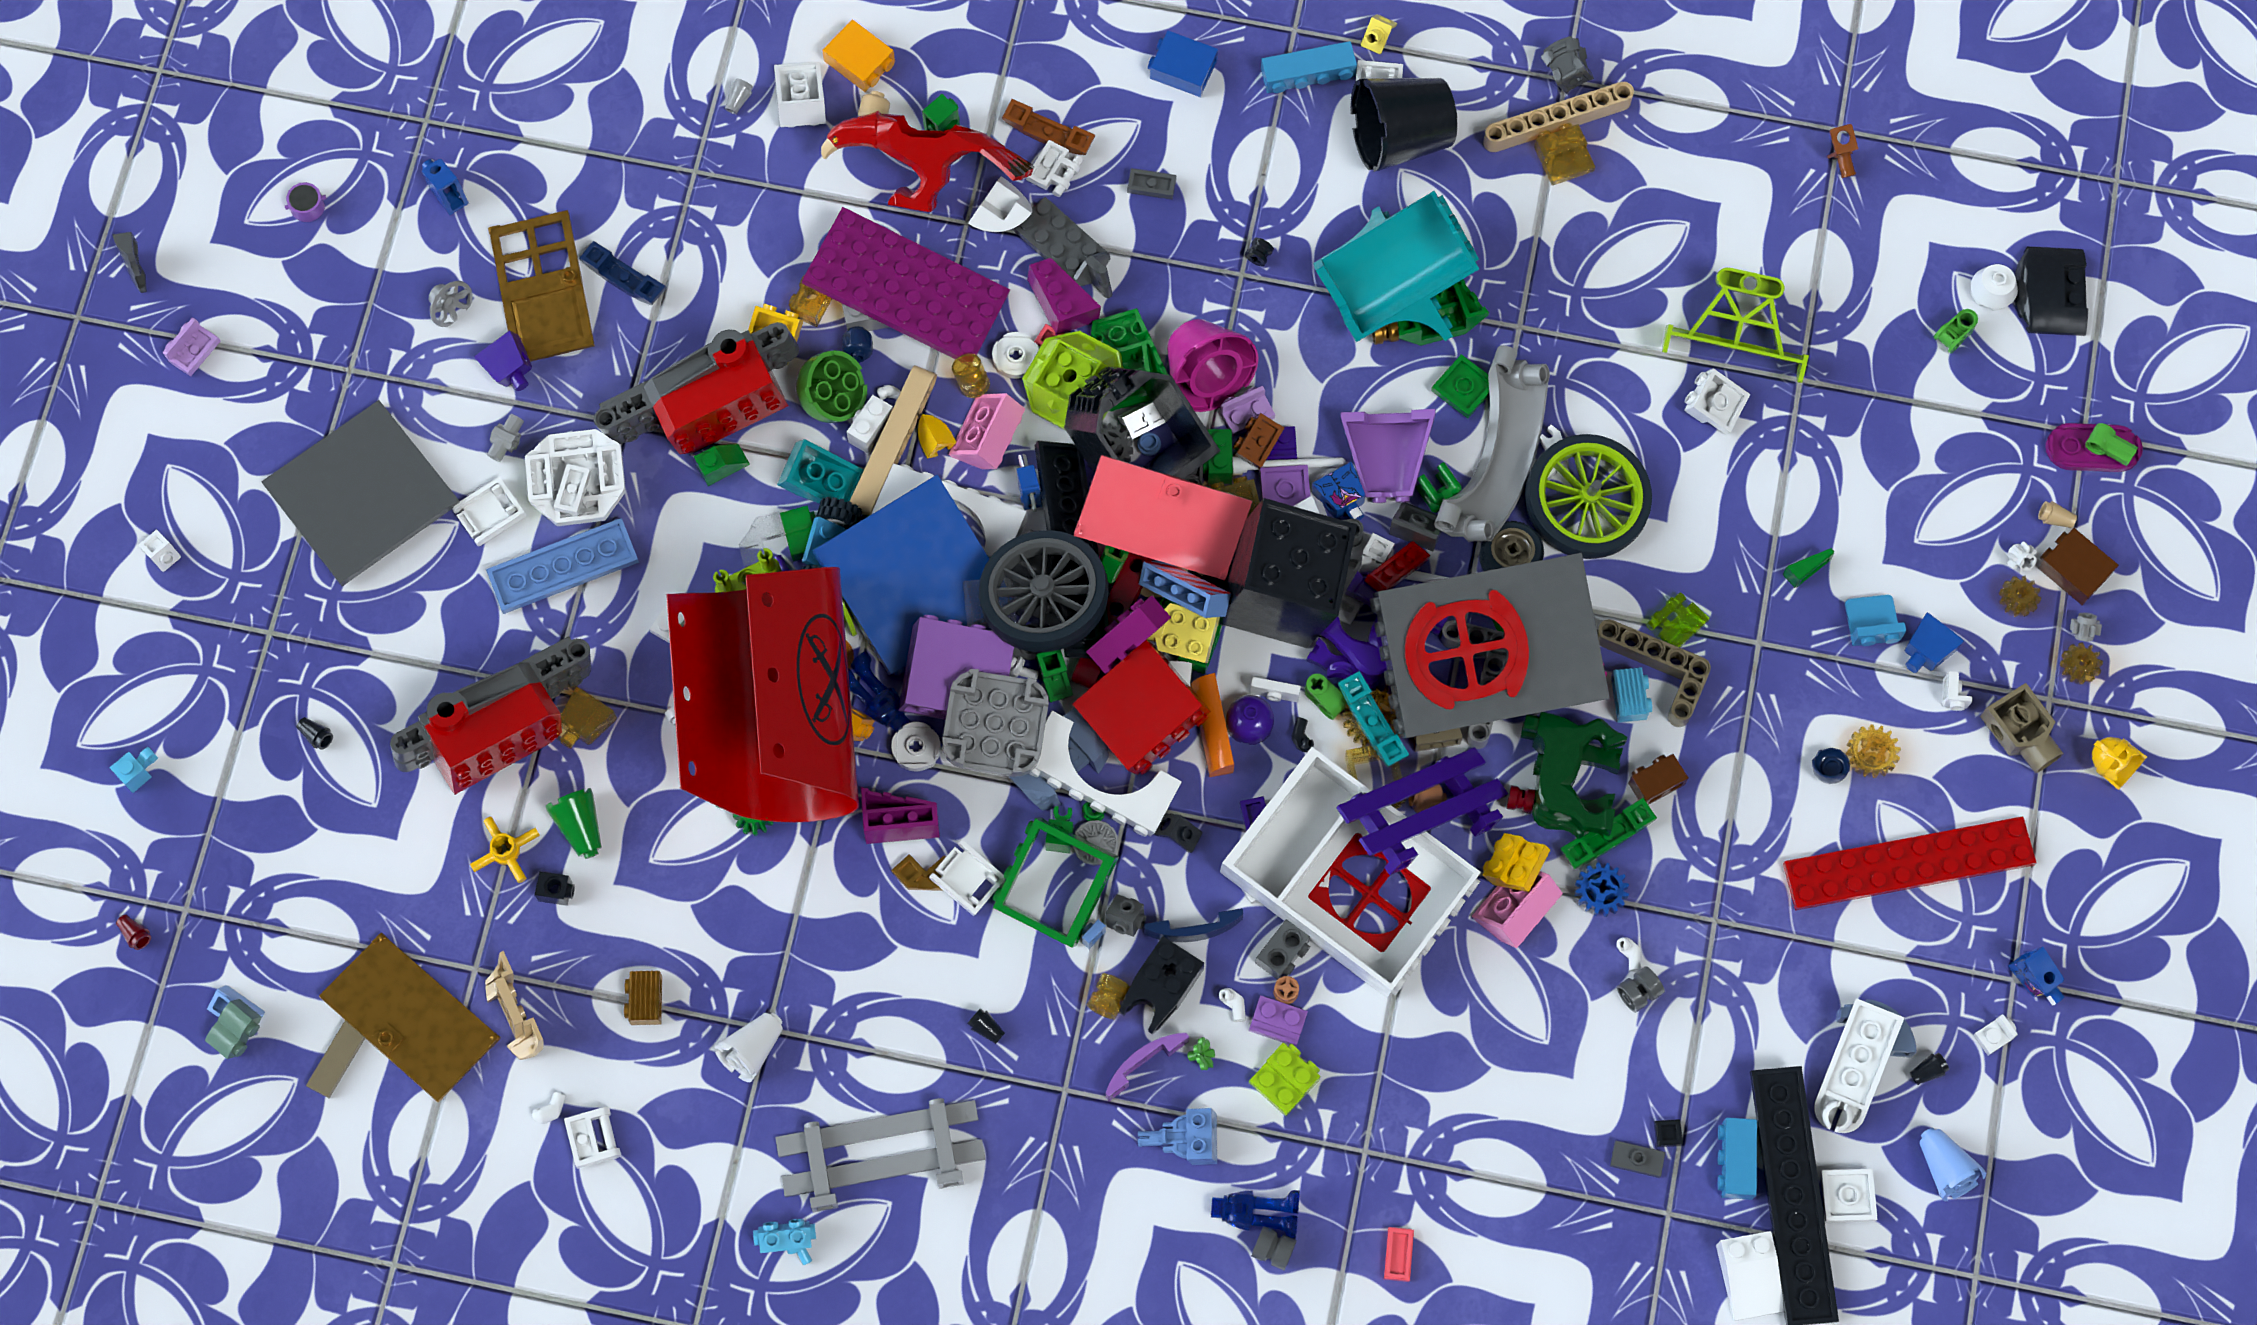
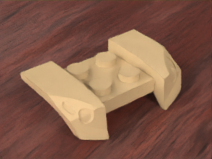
M504 951L499 953L498 964L495 970L485 980L487 1003L498 999L515 1037V1040L507 1045L508 1049L520 1060L532 1058L543 1050V1038L534 1018L526 1020L527 1017L522 1005H516L518 1003L516 1000L517 994L513 987L514 974Z

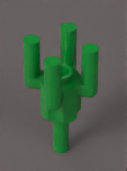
M1445 462L1437 466L1439 472L1435 475L1443 486L1436 491L1425 474L1418 477L1417 481L1419 484L1415 487L1434 513L1439 511L1443 499L1455 496L1462 489L1460 483Z

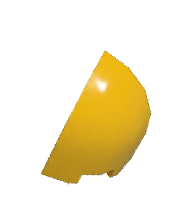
M921 415L918 424V437L927 459L938 456L937 451L942 450L946 446L949 450L957 443L952 432L944 422L931 415Z

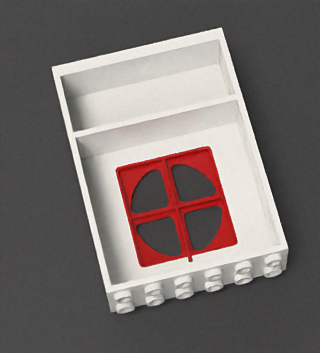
M1311 747L1223 861L1220 873L1285 921L1287 919L1310 936V941L1388 998L1391 993L1396 995L1407 980L1404 978V975L1407 973L1410 976L1421 961L1418 958L1419 955L1425 956L1436 941L1433 938L1436 934L1440 937L1451 921L1448 918L1449 915L1455 917L1465 903L1464 895L1469 898L1480 883L1477 877L1481 872L1427 832L1402 842L1406 849L1414 847L1419 855L1407 868L1400 870L1410 888L1411 908L1407 913L1399 911L1378 893L1390 876L1385 868L1371 886H1366L1342 867V863L1348 858L1369 855L1359 842L1361 837L1369 833L1359 819L1347 824L1336 807L1349 801L1360 792L1366 794L1371 790ZM1391 805L1379 810L1389 825L1407 818ZM1382 851L1372 855L1385 860L1386 864L1389 862ZM1329 872V881L1333 876H1339L1362 895L1361 900L1347 918L1339 917L1333 908L1329 897V886L1328 888L1319 886L1321 882H1324V878ZM1369 903H1374L1398 921V926L1390 932L1371 934L1355 929L1354 922Z

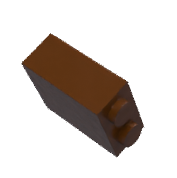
M2073 528L2068 534L2064 531L2057 538L2055 543L2058 545L2053 550L2049 547L2041 555L2040 559L2042 562L2038 569L2083 606L2119 565L2077 529Z

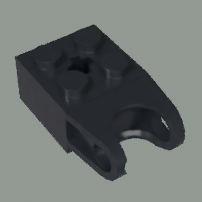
M1162 936L1136 974L1122 1002L1119 1013L1125 1016L1127 1012L1139 1004L1150 1006L1154 1011V1016L1148 1032L1153 1035L1179 1008L1203 972L1204 962ZM1173 970L1175 975L1165 976V971Z

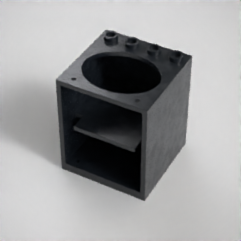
M1263 498L1245 521L1223 585V590L1231 593L1225 617H1220L1218 624L1308 648L1339 615L1357 524Z

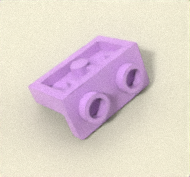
M1263 386L1259 388L1252 387L1246 390L1243 395L1236 398L1234 396L1229 397L1221 404L1220 414L1228 429H1232V437L1247 431L1244 427L1251 416L1255 418V416L1262 413L1271 420L1275 419V413L1265 396Z

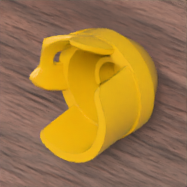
M2107 737L2099 741L2097 740L2092 750V761L2096 772L2118 790L2147 758L2145 754L2132 746L2124 738Z

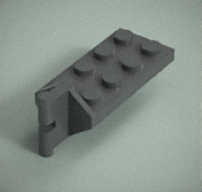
M1044 197L1032 207L1030 216L1012 230L1044 259L1052 258L1079 286L1093 284L1103 293L1105 298L1112 297L1113 293L1106 267L1111 259L1110 254L1049 199Z

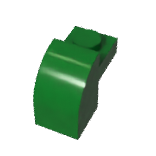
M1061 650L1036 654L1039 673L1049 702L1052 703L1073 696Z

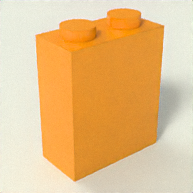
M853 19L822 50L824 62L864 92L870 87H874L878 83L880 76L885 71H890L895 63L894 50Z

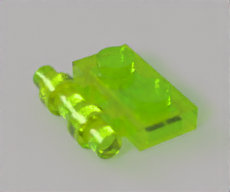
M1681 592L1675 597L1668 599L1666 606L1660 611L1654 612L1651 615V619L1646 623V626L1651 631L1657 626H1661L1663 630L1658 634V637L1662 641L1679 648L1693 637L1710 619L1693 602L1685 608L1682 603L1686 600V597ZM1672 612H1676L1678 616L1670 622L1667 617Z

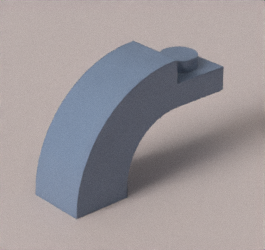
M1869 999L1865 1000L1869 1004L1901 1016L1896 1010L1884 1003ZM1853 1004L1844 1005V1007L1838 1010L1836 1013V1023L1847 1022ZM1904 1019L1890 1056L1912 1058L1917 1053L1916 1042L1910 1026Z

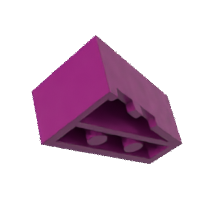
M1052 258L1029 265L1027 280L1056 336L1060 333H1066L1089 325L1099 319L1101 306Z
M1152 595L1146 601L1140 598L1130 607L1132 612L1127 609L1117 618L1119 623L1114 620L1104 629L1106 634L1086 651L1105 674L1171 618Z
M861 787L863 827L866 844L940 838L936 802L907 796L902 798L892 796L888 792H883L882 794Z

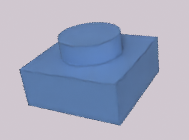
M1099 919L1094 924L1089 923L1081 933L1083 934L1082 944L1090 950L1106 932V925Z

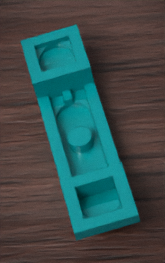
M1360 671L1338 682L1357 723L1384 764L1389 767L1409 756L1399 736L1394 734L1373 699L1372 691Z

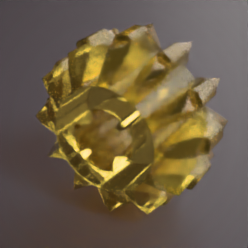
M2026 575L2022 576L2020 580L2014 576L2010 581H2005L2003 589L1999 591V596L2003 597L1999 601L2000 604L2007 605L2005 612L2013 610L2014 617L2018 616L2020 612L2024 617L2030 611L2034 612L2037 609V604L2041 601V597L2038 596L2040 588H2033L2035 580L2030 581V583L2026 582Z
M2083 642L2079 643L2077 647L2073 644L2068 647V651L2062 653L2063 660H2061L2060 666L2065 668L2062 672L2063 675H2071L2070 682L2077 678L2080 685L2085 680L2090 683L2095 679V676H2099L2101 673L2099 667L2103 665V661L2097 659L2100 656V652L2093 653L2091 651L2093 645L2085 648Z

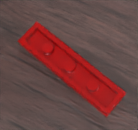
M1411 541L1369 573L1364 581L1378 592L1392 589L1426 563L1431 555Z

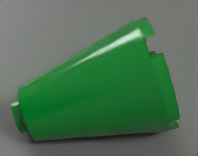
M588 788L586 792L582 789L558 798V804L552 805V802L545 806L548 814L578 857L584 856L585 859H589L599 854L598 850L602 846L594 795L591 788Z

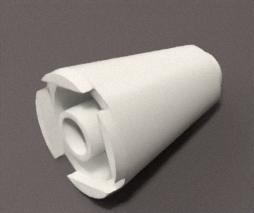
M774 1013L762 1014L715 1046L718 1049L715 1052L718 1059L731 1073L734 1070L738 1071L741 1074L738 1078L746 1082H752L783 1030L782 1020Z

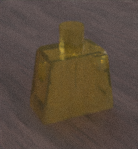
M576 687L561 714L562 728L566 732L559 741L569 749L573 747L578 739L590 745L617 720V716L614 710L579 687Z

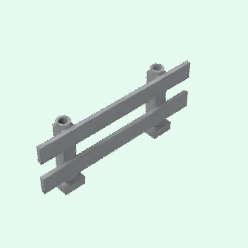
M938 1098L929 1101V1109L821 1129L819 1122H809L804 1124L805 1132L775 1137L779 1158L807 1152L809 1156L811 1171L782 1176L785 1197L814 1192L815 1197L810 1198L813 1213L839 1208L835 1193L831 1194L830 1189L934 1169L941 1170V1174H936L939 1189L964 1185L962 1171H956V1165L985 1160L982 1139L952 1145L949 1126L979 1121L975 1100L945 1105L944 1099ZM934 1129L937 1148L830 1168L826 1166L824 1149Z

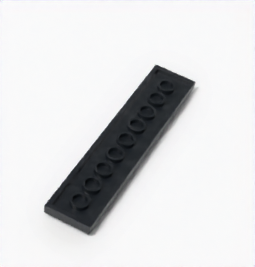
M1037 441L1034 446L1046 530L1060 531L1074 536L1089 492L1084 457L1075 444ZM1079 538L1087 543L1098 555L1097 542ZM1050 555L1052 571L1062 556ZM1069 560L1058 578L1080 566L1074 561ZM1085 574L1064 586L1089 585V579ZM1088 594L1062 596L1083 606ZM1057 602L1058 610L1065 621L1077 613V611ZM1107 608L1097 626L1085 638L1064 648L1065 657L1092 659L1086 651L1106 634L1104 629L1109 625Z
M1802 1066L1751 1070L1750 1078L1774 1246L1778 1259L1786 1325L1839 1322Z

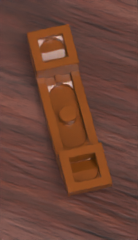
M1011 99L1002 117V120L1023 134L1043 144H1047L1050 140L1068 149L1069 153L1086 155L1095 138V134L1077 126L1071 129L1034 113L1033 107Z

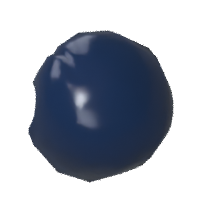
M1827 748L1818 751L1814 759H1812L1814 775L1821 782L1836 784L1846 778L1850 770V762L1848 756L1840 749Z

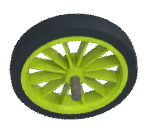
M1580 434L1559 440L1539 456L1527 480L1525 501L1527 512L1534 528L1549 545L1567 555L1582 553L1584 559H1597L1621 551L1639 536L1651 511L1652 489L1645 468L1628 448L1604 436ZM1580 456L1596 457L1590 483L1587 481ZM1574 457L1581 483L1561 464L1562 461ZM1600 459L1616 468L1602 482L1595 480ZM1555 468L1574 488L1547 480L1551 470ZM1618 471L1623 475L1628 484L1602 491L1600 489ZM1547 487L1573 495V497L1547 502L1545 490ZM1630 491L1631 505L1603 496ZM1575 502L1576 506L1559 522H1557L1549 510L1551 507ZM1603 505L1629 512L1626 523L1622 525ZM1579 508L1582 510L1577 534H1574L1565 529L1561 524ZM1596 510L1617 531L1603 536ZM1587 511H1590L1597 537L1581 536Z

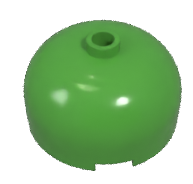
M827 351L812 356L803 364L796 380V393L800 405L812 418L825 423L842 422L854 417L855 413L863 408L867 397V384L864 385V379L860 371L862 367L851 355L842 351Z

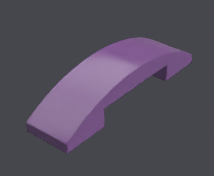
M1177 1033L1161 1037L1137 1050L1120 1066L1111 1079L1106 1091V1099L1111 1101L1127 1089L1129 1081L1126 1076L1162 1049L1170 1057L1189 1042L1188 1034Z

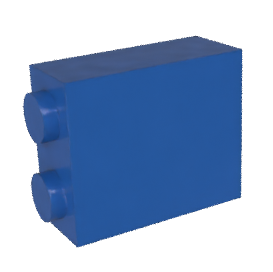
M1167 30L1165 37H1161L1158 41L1156 56H1152L1149 61L1150 79L1201 98L1218 61V49Z

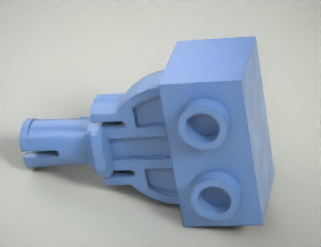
M1212 1108L1186 1109V1115L1179 1116L1173 1122H1164V1128L1160 1129V1131H1138V1137H1140L1138 1139L1139 1147L1163 1146L1164 1153H1174L1178 1157L1187 1159L1192 1165L1217 1164V1114Z

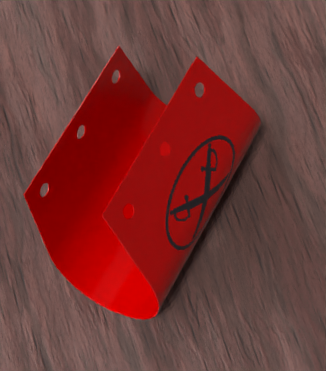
M823 567L746 575L747 589L666 594L680 789L735 815L762 821L812 822L838 818L856 811L859 807L840 568ZM680 612L683 614L685 619V624L683 627L679 624L678 614ZM685 686L690 692L689 701L684 698L683 690ZM690 761L695 765L694 776L689 772Z

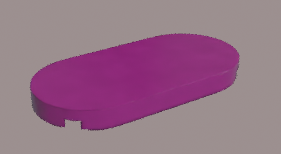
M2062 424L2056 427L2046 440V453L2049 459L2056 466L2065 470L2124 472L2132 469L2137 464L2143 452L2140 438L2137 435L2135 436L2131 429L2121 425L2108 426L2115 430L2117 436L2138 447L2127 466L2105 454L2098 455L2092 453L2086 448L2085 443L2096 424Z

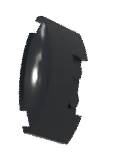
M2027 246L2024 250V254L2019 260L2015 271L2018 287L2015 305L2019 317H2023L2028 324V327H2026L2028 333L2086 335L2088 308L2086 304L2085 268L2087 263L2083 249Z

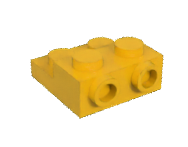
M763 304L762 308L755 306L748 329L751 334L772 323L780 322L787 326L796 342L798 341L803 320L798 319L799 314L787 310L785 314L776 312L777 307Z
M1504 833L1502 838L1495 842V852L1491 859L1484 863L1483 876L1495 886L1529 892L1550 849L1544 844L1528 842L1522 836Z

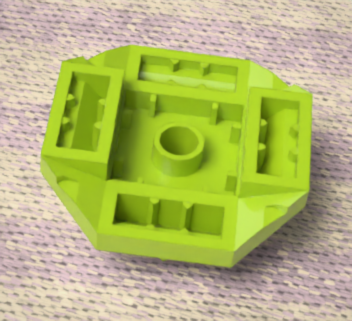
M1081 331L1046 338L1022 378L1032 412L1065 430L1064 425L1069 395L1078 388L1082 389L1086 385L1085 380L1091 375L1100 378L1097 373L1105 367L1123 368L1121 353ZM1072 375H1077L1073 382H1068Z

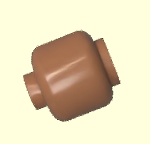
M1437 785L1409 797L1408 801L1413 810L1419 813L1446 801L1447 795L1443 793L1442 787Z

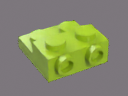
M1282 1043L1249 1080V1084L1285 1116L1320 1081L1321 1077L1318 1074L1320 1069L1310 1060L1307 1063L1299 1057L1301 1052L1291 1043L1288 1046Z

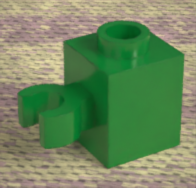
M1055 806L1053 811L1055 820L1049 819L1048 821L1073 833V822H1069L1072 818V808L1068 807L1067 815L1060 816L1058 814L1059 806ZM1049 833L1046 834V851L1071 853V844Z

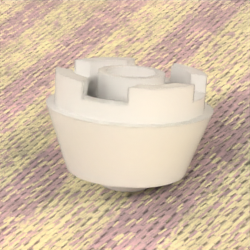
M1994 264L1979 270L1972 279L1971 293L1974 301L1979 306L1982 304L1985 307L1991 308L1992 311L2001 310L2009 306L2017 296L2018 287L2015 275L2011 269L2004 265Z

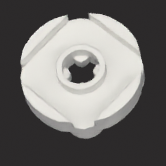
M1010 332L994 344L992 351L993 363L1000 375L1019 379L1023 378L1039 348L1036 342L1030 339V336L1027 334ZM1014 351H1019V355H1022V357L1014 360L1009 355H1013Z
M911 722L904 725L898 733H895L891 748L893 757L901 768L909 771H923L935 765L940 755L941 744L939 736L930 726L921 722ZM915 741H918L919 745L923 746L918 752L909 749V746H913Z

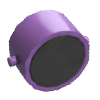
M308 182L298 183L288 191L286 196L288 205H285V209H290L293 217L299 221L312 222L323 214L325 209L324 200L327 198L326 195H321L315 185Z

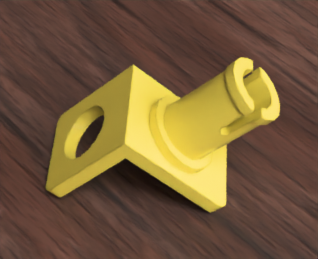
M1376 14L1369 22L1361 46L1381 54L1391 29L1396 27L1397 23Z

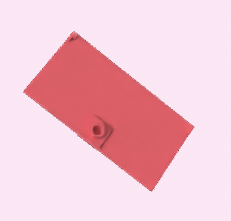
M1101 455L1074 536L1225 581L1252 500Z

